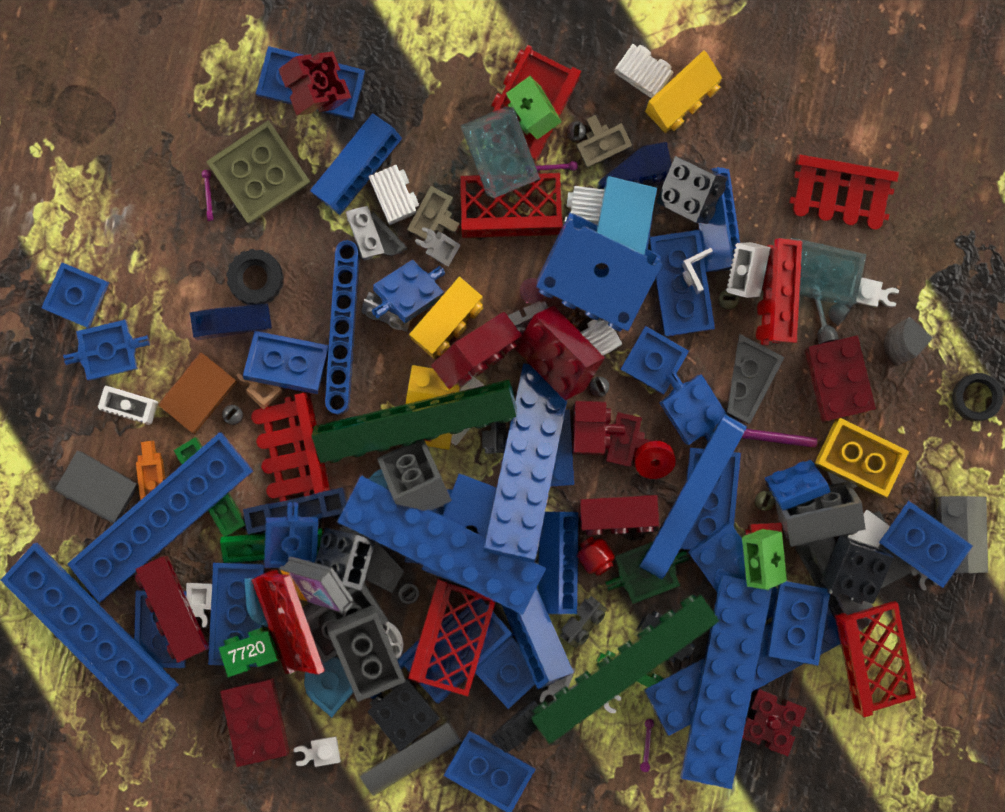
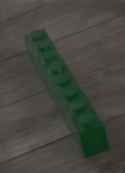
M505 380L316 425L312 432V439L320 463L327 461L335 463L344 457H360L374 450L382 452L388 450L391 446L413 444L416 440H433L442 434H458L464 429L472 427L479 429L497 421L505 423L517 417V404L510 380Z
M691 594L680 602L683 607L676 612H673L671 609L659 618L661 623L654 628L650 624L638 633L639 639L633 643L630 640L626 641L617 648L619 653L614 657L610 658L607 655L597 662L598 668L592 673L585 671L575 679L577 684L570 689L564 686L554 694L556 699L548 705L544 701L532 710L535 714L531 716V719L549 744L553 743L718 623L719 619L701 595L695 597Z

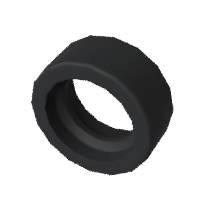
M974 373L962 378L955 385L952 392V403L955 411L962 418L969 421H983L999 412L1003 404V391L994 377L985 373ZM982 383L990 389L992 402L985 411L974 412L965 406L963 393L970 384Z

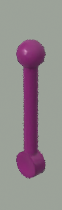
M571 161L569 164L536 166L530 163L526 165L528 173H534L537 170L570 169L575 171L578 168L576 161Z
M205 169L202 171V177L205 181L207 220L213 221L209 181L211 171Z
M647 719L644 723L646 738L644 758L640 764V769L643 772L650 770L648 759L651 729L654 727L652 719Z

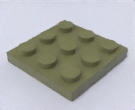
M269 120L206 161L248 224H251L311 184Z

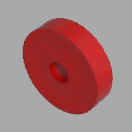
M651 441L641 445L634 455L637 472L648 479H659L667 476L672 472L676 463L671 446L661 441Z

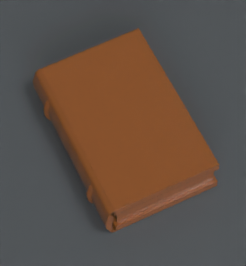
M200 352L157 405L191 433L196 434L238 381Z

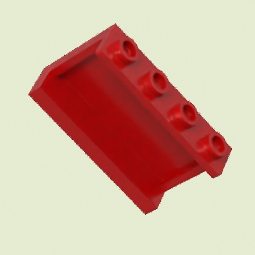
M527 45L525 51L520 49L514 61L517 66L514 72L509 71L503 82V85L506 87L502 94L497 93L491 105L494 107L491 116H485L480 128L483 129V138L536 164L553 129L538 140L531 133L526 134L518 123L521 121L519 115L516 117L508 106L511 101L506 93L531 76L542 87L560 117L581 77V71L574 67L569 69L532 50V46Z

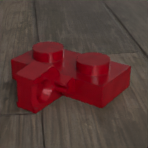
M617 413L615 424L625 425V434H612L606 462L631 467L633 456L641 445L651 442V440L644 439L645 433L639 432L642 417Z

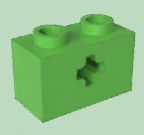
M531 76L506 93L511 101L508 104L510 110L516 117L519 115L521 119L518 122L520 127L526 134L531 133L537 140L562 122L542 87Z
M761 529L743 536L742 543L747 587L768 590L786 582L782 532Z

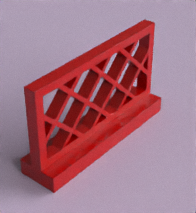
M560 173L460 176L462 238L559 235L563 227ZM555 180L556 188L549 195L539 187L544 181ZM520 181H526L532 186L524 196L514 188ZM495 182H502L507 187L499 197L489 189ZM466 183H477L482 189L473 197L466 191ZM535 190L545 198L537 207L527 199ZM510 191L520 198L512 208L502 200ZM485 192L495 199L487 209L477 201ZM555 194H556V201L552 199V197H553ZM549 201L556 207L557 216H546L540 209ZM523 202L533 210L527 217H521L515 212ZM498 203L508 211L503 217H495L490 213ZM473 204L483 211L478 218H467L466 211Z
M271 570L251 579L285 674L301 671L318 675L325 672L291 576L279 574L278 570Z
M437 580L408 679L468 697L496 601L476 591ZM451 591L462 593L466 603L453 609L448 601ZM466 595H469V596H472V597H475V598H473V599H471V600L469 601V599L467 598ZM479 599L489 601L488 611L477 616L471 604ZM448 605L451 611L445 614L446 607ZM469 606L475 618L462 625L455 612ZM453 614L459 627L446 634L441 626L442 621ZM486 616L484 625H482L480 619ZM477 621L482 629L481 635L470 641L464 628ZM441 630L443 636L438 638L439 631ZM461 630L468 643L454 650L448 637ZM446 639L452 652L438 658L434 651L435 644ZM479 641V642H478V645H477V649L475 650V648H474V646H473L472 644H474L475 642ZM470 646L475 654L474 659L463 666L457 652ZM433 654L436 661L430 663ZM454 655L461 668L447 675L441 661ZM438 663L445 676L437 681L426 679L428 668ZM471 666L470 673L468 675L465 669ZM463 670L467 678L465 690L454 687L449 677ZM447 679L449 685H446V684H443V683H440V682H442V681H444V680Z
M892 601L849 615L846 613L835 615L854 711L865 718L873 715V711L915 699L916 693L898 602ZM892 610L893 618L888 626L879 622L885 611ZM867 617L872 621L865 633H862L858 630L857 620ZM876 624L886 628L878 642L869 637ZM891 632L897 635L898 640L893 650L884 646ZM867 639L876 644L869 657L864 655L862 650ZM881 648L890 652L883 666L874 661ZM896 656L902 661V666L897 674L888 669ZM872 663L881 668L874 681L869 679L867 671ZM886 671L895 676L888 689L879 685ZM902 680L906 683L908 693L896 695L893 691L899 681ZM876 688L884 690L886 693L881 701L873 703L872 695Z

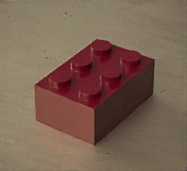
M555 306L534 314L515 348L565 401L586 389L605 359Z
M502 312L456 341L431 367L449 390L457 384L461 388L473 379L471 375L478 377L489 368L487 365L490 366L492 364L494 366L505 358L503 353L507 355L517 347L515 342L523 335L507 314Z
M858 335L804 349L822 423L876 409Z
M658 495L578 500L580 531L586 530V535H601L602 529H611V534L628 533V528H636L637 533L654 532L653 527L659 526Z
M274 678L220 691L237 767L287 756L290 753Z

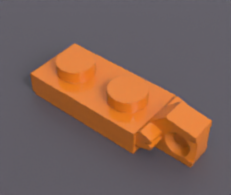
M154 441L141 442L142 455L138 456V462H136L140 501L165 480L163 459L161 453H156Z

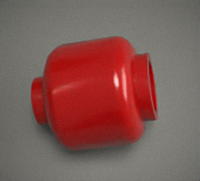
M590 537L580 544L582 549L578 552L577 558L588 574L599 576L614 566L612 562L615 559V555L604 539L594 540L593 537Z

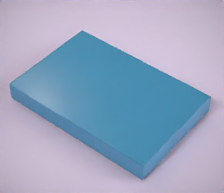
M608 176L596 232L644 255L657 188Z

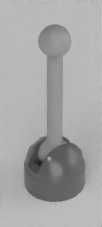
M812 285L810 293L814 295L822 324L817 333L818 342L823 344L839 340L835 328L826 323L818 294L820 288L817 285Z

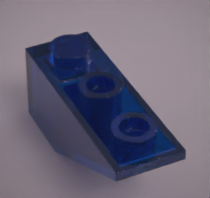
M667 142L642 146L598 181L597 189L605 190L608 176L643 184V181L653 179V182L665 181L672 165Z
M269 304L190 312L193 338L196 340L272 329Z

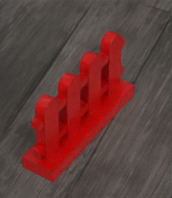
M801 154L797 155L795 165L801 166L800 172L795 171L794 178H799L795 197H790L789 203L794 204L793 211L797 216H805L809 211V207L818 208V217L823 221L830 220L833 217L834 211L843 212L842 220L845 224L854 225L860 215L868 217V227L875 230L882 226L883 220H889L890 214H885L888 194H894V189L890 188L891 182H898L899 172ZM816 170H826L825 176L816 175ZM841 173L850 174L849 181L840 179ZM866 177L875 179L874 185L865 184ZM814 181L823 183L820 202L811 200ZM839 186L848 187L844 206L835 205ZM864 190L872 191L869 211L860 209Z
M778 238L774 240V245H766L770 247L761 290L763 291V300L759 301L757 306V313L762 316V325H759L756 329V339L761 341V345L764 346L769 345V341L776 344L780 342L797 343L802 241Z
M310 393L295 394V401L292 400V397L284 398L285 403L267 406L265 409L261 407V409L254 410L251 415V419L255 424H264L266 432L257 437V446L261 449L269 448L271 458H267L262 462L261 468L265 473H274L276 481L268 485L266 492L271 498H279L280 502L287 501L288 495L304 492L305 497L312 495L311 490H314V494L330 490L325 462L320 463L312 439V432L317 423ZM296 416H299V426L297 424ZM289 419L290 428L273 431L272 422ZM301 441H304L305 450L302 449ZM294 443V453L278 456L277 446ZM307 465H309L311 475H308L307 473ZM299 468L300 477L283 481L282 471Z

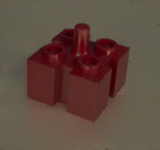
M333 51L318 53L313 58L311 54L295 56L278 69L285 87L292 90V95L289 98L297 116L311 114L317 109L319 112L334 110L352 98L345 80H340L337 72L340 71V67Z
M575 401L572 455L603 456L605 450L610 449V434H625V425L609 424L611 423V408H606V402Z
M758 688L753 691L749 702V707L753 711L750 718L746 717L742 738L760 745L763 739L767 741L765 746L768 749L789 756L796 738L790 734L793 725L800 727L807 708L783 699L781 704L776 703L777 696Z

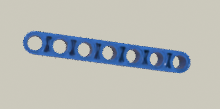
M348 240L342 241L336 246L325 404L327 409L335 415H343L348 411L351 394L360 256L355 243ZM347 247L354 249L352 258L343 259L341 257L343 249ZM344 272H349L353 276L352 281L348 284H342L339 281L341 274ZM348 297L351 299V304L347 309H340L338 307L340 298ZM347 322L349 324L348 332L338 334L336 332L338 323ZM338 347L347 348L348 353L344 359L339 360L335 358L334 352ZM336 372H344L346 375L345 382L340 385L334 384L333 375ZM338 396L344 399V406L339 410L332 409V399Z
M726 414L723 415L647 551L640 568L660 579L664 578L747 426Z

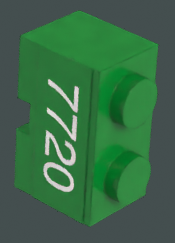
M263 628L248 632L249 638L239 640V637L236 636L224 640L225 646L220 647L219 651L228 677L250 670V664L256 663L257 667L280 659L270 630L264 632Z

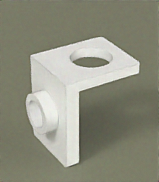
M712 248L682 263L685 270L682 273L684 280L688 286H693L696 294L701 293L704 289L691 264L709 256L713 252Z

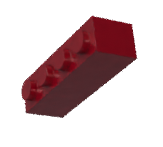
M162 556L136 568L138 574L135 575L136 582L141 590L145 589L148 596L145 599L150 612H155L158 618L156 626L161 636L165 635L169 645L166 648L171 659L176 658L177 663L210 649L169 557Z

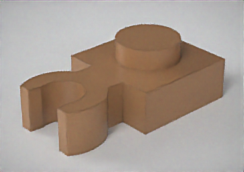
M239 373L237 374V381L243 386H249L246 388V394L263 409L282 394V389L278 386L243 380V376Z

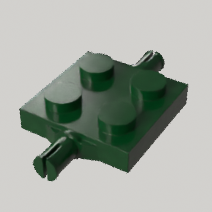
M652 542L616 555L615 561L619 569V577L605 581L606 586L616 582V584L607 587V589L611 591L623 586L628 592L632 604L676 588L680 584L676 576L675 566L689 561L688 556L678 560V558L687 555V553L684 551L676 555L663 579L640 568Z

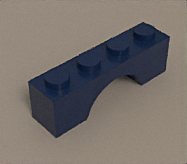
M342 487L301 498L243 509L247 533L265 532L266 518H282L287 516V504L289 502H292V506L293 502L299 504V517H317L320 520L339 516L348 502L346 490Z

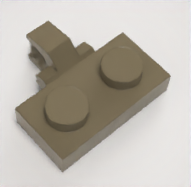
M596 115L586 119L590 130L586 134L587 140L576 145L586 168L632 147L622 123L608 129L607 125L601 127Z
M431 186L407 229L408 232L423 240L427 238L426 232L422 231L423 227L431 229L435 233L436 231L442 233L446 229L456 235L461 226L460 223L450 219L452 213L448 211L454 200L453 197Z

